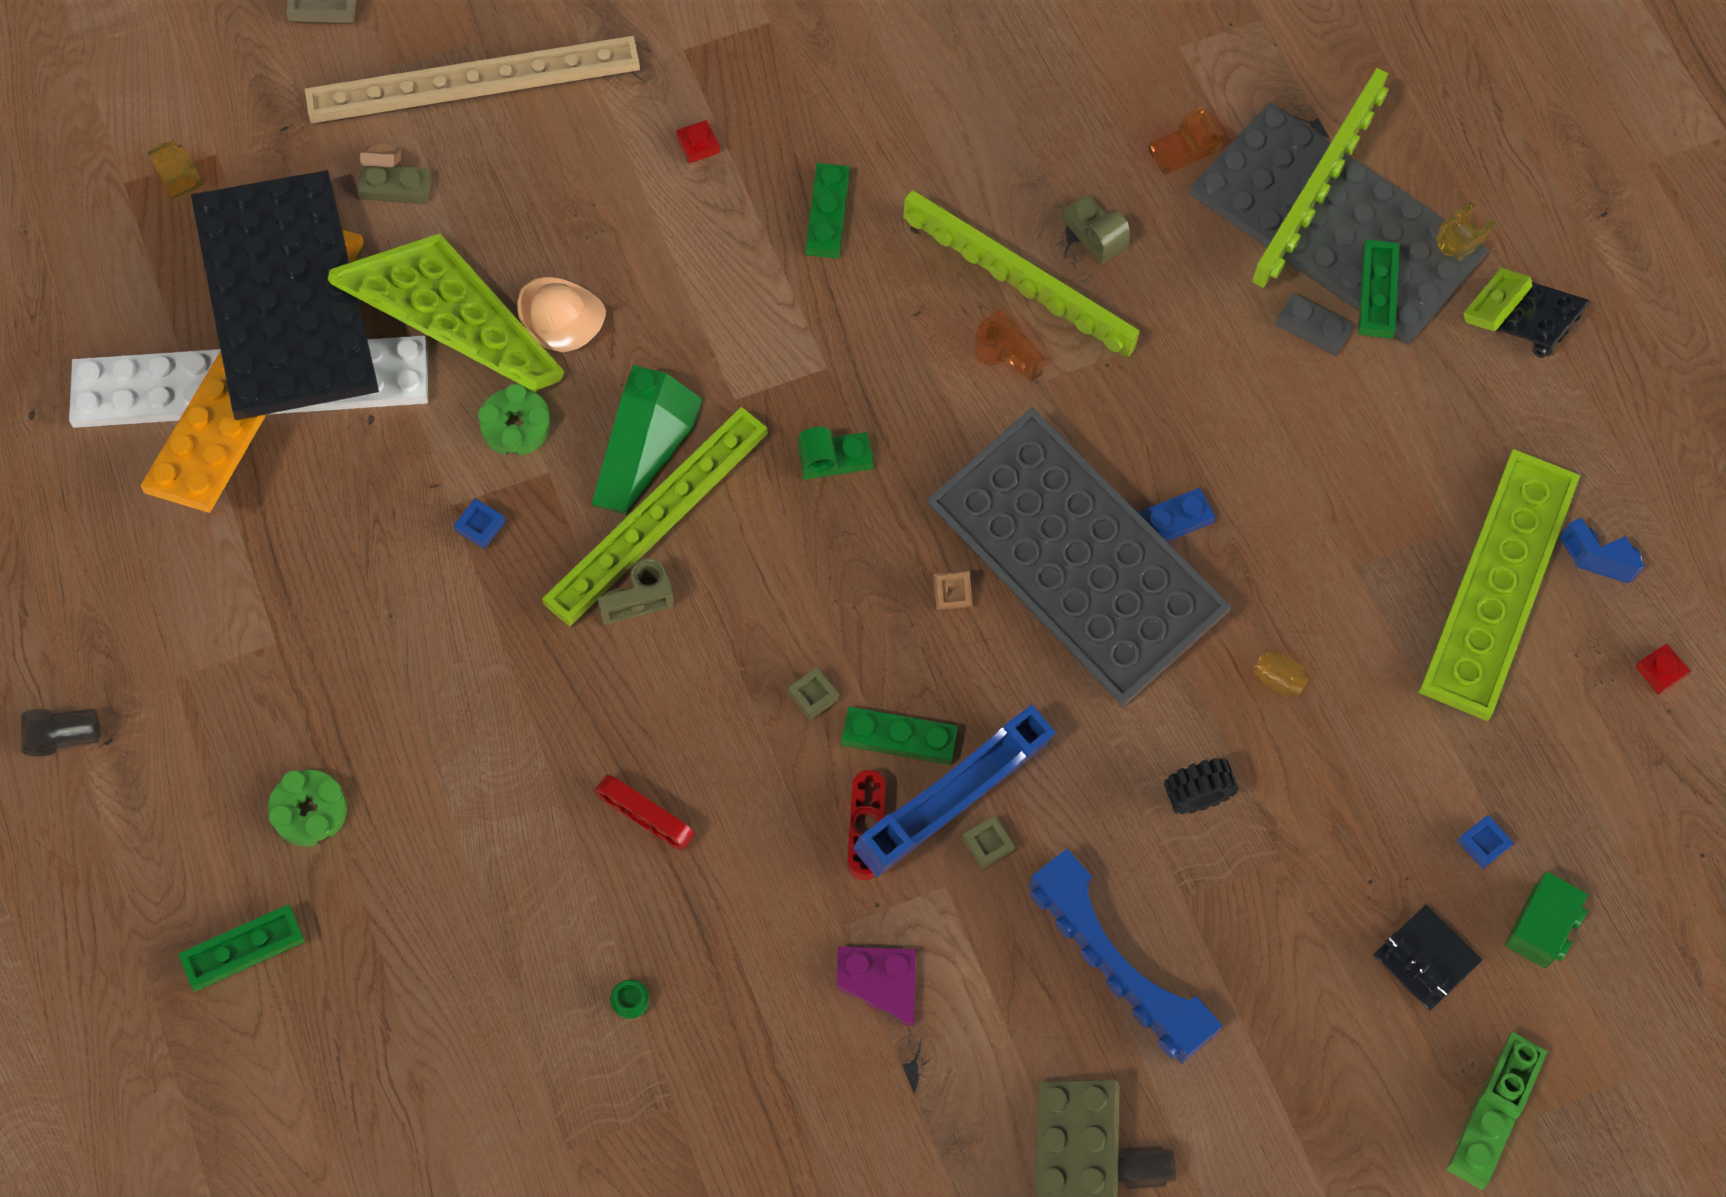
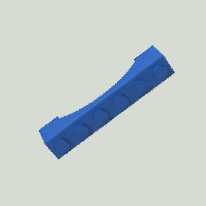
M1031 704L945 776L892 814H888L862 834L854 845L853 850L875 877L878 878L1045 748L1056 732Z
M1065 849L1032 875L1029 885L1031 889L1030 896L1042 910L1047 908L1056 918L1055 924L1058 930L1067 939L1073 938L1082 948L1080 953L1084 960L1092 968L1098 967L1108 978L1106 979V984L1113 994L1118 998L1124 997L1133 1007L1132 1014L1138 1023L1146 1029L1150 1027L1160 1038L1158 1044L1163 1052L1171 1059L1176 1057L1183 1064L1212 1040L1223 1025L1197 996L1188 1000L1160 988L1142 976L1120 955L1104 933L1093 910L1088 894L1092 876L1068 849Z

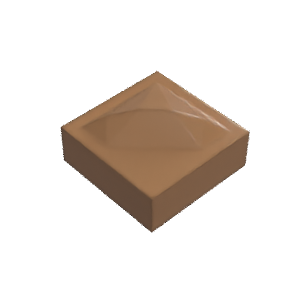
M385 143L368 146L360 152V164H363V166L393 168L402 160V148H395Z
M970 571L932 574L935 610L973 607Z

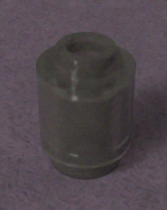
M1161 1145L1123 1148L1122 1157H1118V1182H1124L1127 1190L1164 1187L1167 1182H1174L1176 1180V1165L1172 1149H1163Z

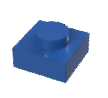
M475 498L453 526L455 532L485 549L506 521L504 515Z
M1489 815L1475 824L1457 840L1482 870L1514 844Z

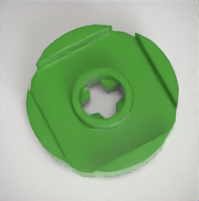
M512 384L507 389L496 392L479 409L478 418L482 437L491 449L500 454L507 455L506 452H518V455L529 454L538 449L548 437L550 414L546 402L537 393L525 389L520 384ZM521 416V426L518 427L515 424L507 426L506 424L509 422L508 419L510 417Z
M316 770L290 771L283 776L282 781L277 784L270 795L268 802L269 821L286 842L296 846L310 847L319 844L318 841L324 840L328 836L332 837L340 830L346 818L347 804L340 785L328 774ZM306 800H312L313 805L317 807L316 811H309L306 816H301V810L298 808L299 805L305 803Z

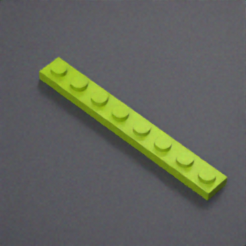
M1376 68L1258 262L1252 283L1264 288L1270 277L1277 279L1286 262V260L1282 259L1286 251L1292 254L1301 237L1298 234L1301 226L1307 229L1316 212L1313 206L1316 202L1323 203L1331 185L1327 184L1331 177L1337 179L1346 161L1342 159L1345 153L1349 155L1353 153L1360 139L1357 133L1360 129L1366 131L1374 116V112L1371 111L1374 105L1378 107L1382 105L1389 91L1388 88L1384 87L1389 73L1379 68Z
M914 190L904 199L903 218L912 227L929 233L941 245L949 246L961 253L968 262L977 263L990 271L997 280L1006 281L1017 288L1026 298L1035 299L1046 306L1053 315L1062 316L1075 324L1082 333L1091 334L1104 342L1105 346L1111 351L1120 352L1124 356L1129 357L1136 348L1140 330Z
M740 407L542 598L543 604L570 627L598 600V597H601L768 434L767 427L744 408Z

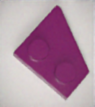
M838 947L837 989L851 997H858L864 1000L868 1006L878 1011L883 1010L900 1019L901 1023L906 1026L914 1027L916 949Z

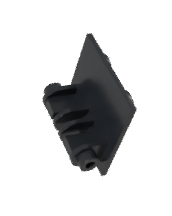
M1532 282V288L1497 330L1532 341L1534 346L1532 349L1533 353L1537 357L1543 358L1544 356L1551 355L1556 343L1561 342L1565 335L1570 332L1571 325L1580 320L1581 312L1590 303V300Z
M1426 904L1397 932L1393 933L1385 941V944L1373 954L1429 1011L1482 961Z

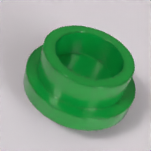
M624 980L618 983L610 996L613 1011L624 1019L640 1017L646 1012L650 1002L647 988L636 980Z

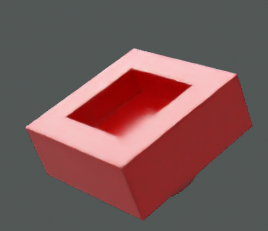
M707 120L676 130L677 140L689 164L720 153V145Z
M1667 643L1640 660L1635 666L1658 695L1684 679L1691 672Z

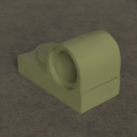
M1089 194L1061 210L1060 218L1101 265L1128 249L1130 228L1126 219L1119 211L1114 209L1105 214Z
M651 558L638 561L631 571L633 589H615L597 598L603 625L674 607L671 585L666 571L659 561ZM647 578H654L658 580L655 584L650 586H646L641 583L643 580Z

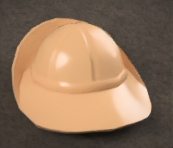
M554 277L536 278L527 283L521 289L517 303L521 324L538 343L548 350L563 353L576 350L587 344L600 331L606 317L604 304L589 290L570 281Z

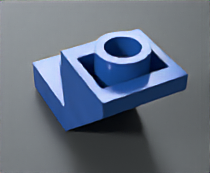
M1582 517L1570 522L1559 538L1578 568L1628 584L1634 581L1645 567L1640 552L1630 544L1626 536L1601 547L1596 533L1586 525Z

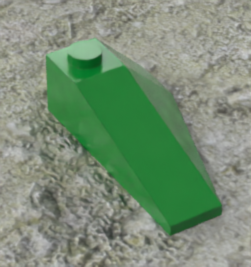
M632 365L619 403L592 506L627 515L651 485L652 478L663 464L666 465L670 461L675 449L692 433L702 405V398L667 373Z

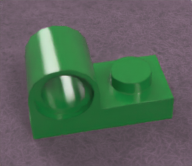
M820 426L808 428L799 434L797 449L803 480L873 470V458L867 432L832 437V432L829 428Z

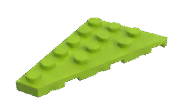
M440 233L330 269L327 280L337 288L534 392L562 380L565 371Z

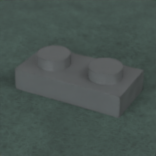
M1295 293L1291 295L1275 324L1334 356H1337L1354 327V324Z

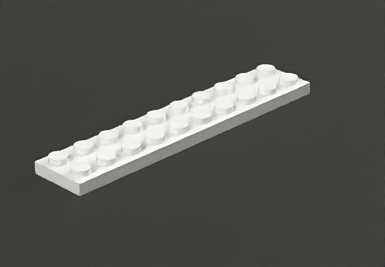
M426 336L367 339L378 383V393L271 414L429 403ZM221 350L72 359L69 422L73 428L179 421Z

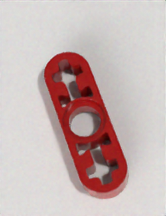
M864 770L858 773L852 782L847 867L850 874L859 880H870L875 875L869 868L861 869L860 862L854 861L860 859L853 850L854 841H858L859 837L864 834L856 828V822L863 816H870L878 823L884 818L886 782L880 773L873 770ZM866 782H873V788L879 789L874 790L872 793V806H864L865 792L863 789H858L864 788Z
M606 774L594 789L595 793L605 803L677 850L684 851L695 836L693 830L680 819L612 775Z

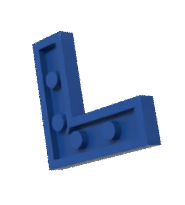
M1200 488L1138 512L1167 542L1211 525L1216 518Z

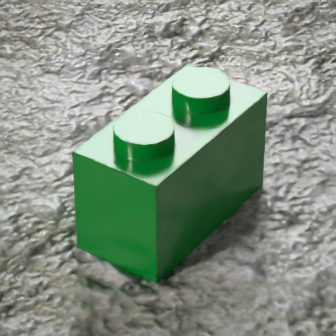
M1546 871L1535 883L1504 946L1545 969L1555 959L1561 962L1572 944V941L1567 939L1571 928L1573 927L1577 930L1587 914L1588 909L1582 906L1588 894Z

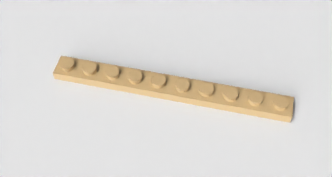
M634 36L305 88L308 116L312 124L640 70Z

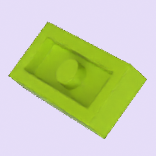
M1500 268L1464 311L1465 322L1495 332L1532 288L1531 276Z

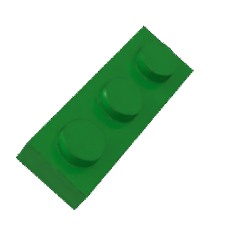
M816 163L805 247L806 256L839 259L850 166Z
M1368 239L1364 241L1362 246L1358 335L1393 339L1396 329L1400 243Z
M848 706L841 746L951 765L958 726Z
M287 904L182 951L178 955L192 990L196 992L303 944L305 939L291 906Z

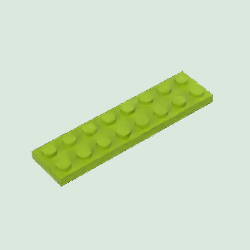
M1512 449L1418 693L1485 721L1490 720L1581 475Z

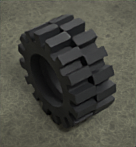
M1213 758L1209 762L1206 759L1202 760L1200 764H1190L1188 768H1181L1177 770V773L1169 775V778L1164 781L1165 789L1176 814H1186L1187 812L1191 814L1199 809L1201 811L1206 810L1209 806L1215 807L1219 805V802L1229 800V797L1237 794L1236 792L1239 790L1230 764L1225 758Z

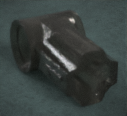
M33 709L21 715V751L28 756L41 757L52 755L57 751V748L98 743L101 737V727L98 713L95 709L55 713L46 709Z

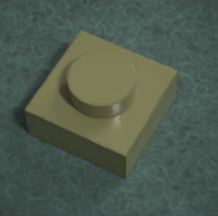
M818 667L787 687V693L809 721L839 700V693Z
M995 816L962 835L963 842L981 870L1015 850L1014 844Z

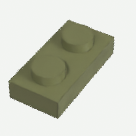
M362 166L357 191L359 199L427 205L432 178L431 171L427 168L394 166L393 168Z

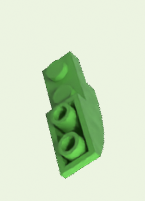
M1514 1032L1509 1034L1455 1142L1456 1148L1446 1168L1447 1171L1482 1191L1489 1184L1513 1125L1524 1109L1548 1053L1547 1050Z

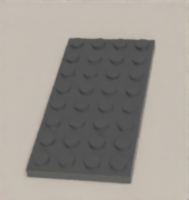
M1269 102L1190 188L1189 195L1268 248L1331 143ZM1345 153L1342 159L1346 162L1337 179L1330 178L1327 184L1331 185L1326 198L1322 204L1315 203L1313 209L1316 212L1307 229L1301 226L1298 231L1301 237L1292 254L1286 251L1282 259L1359 311L1362 246L1365 239L1400 243L1396 329L1394 336L1410 345L1484 259L1489 249Z
M1033 407L926 500L927 505L1122 708L1231 611V606Z

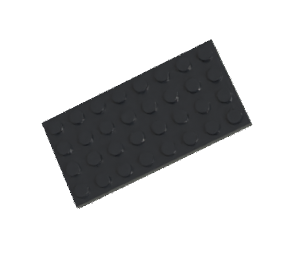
M328 170L191 194L234 419L240 420L378 393V383L358 298L337 288L327 280L330 269L350 263Z

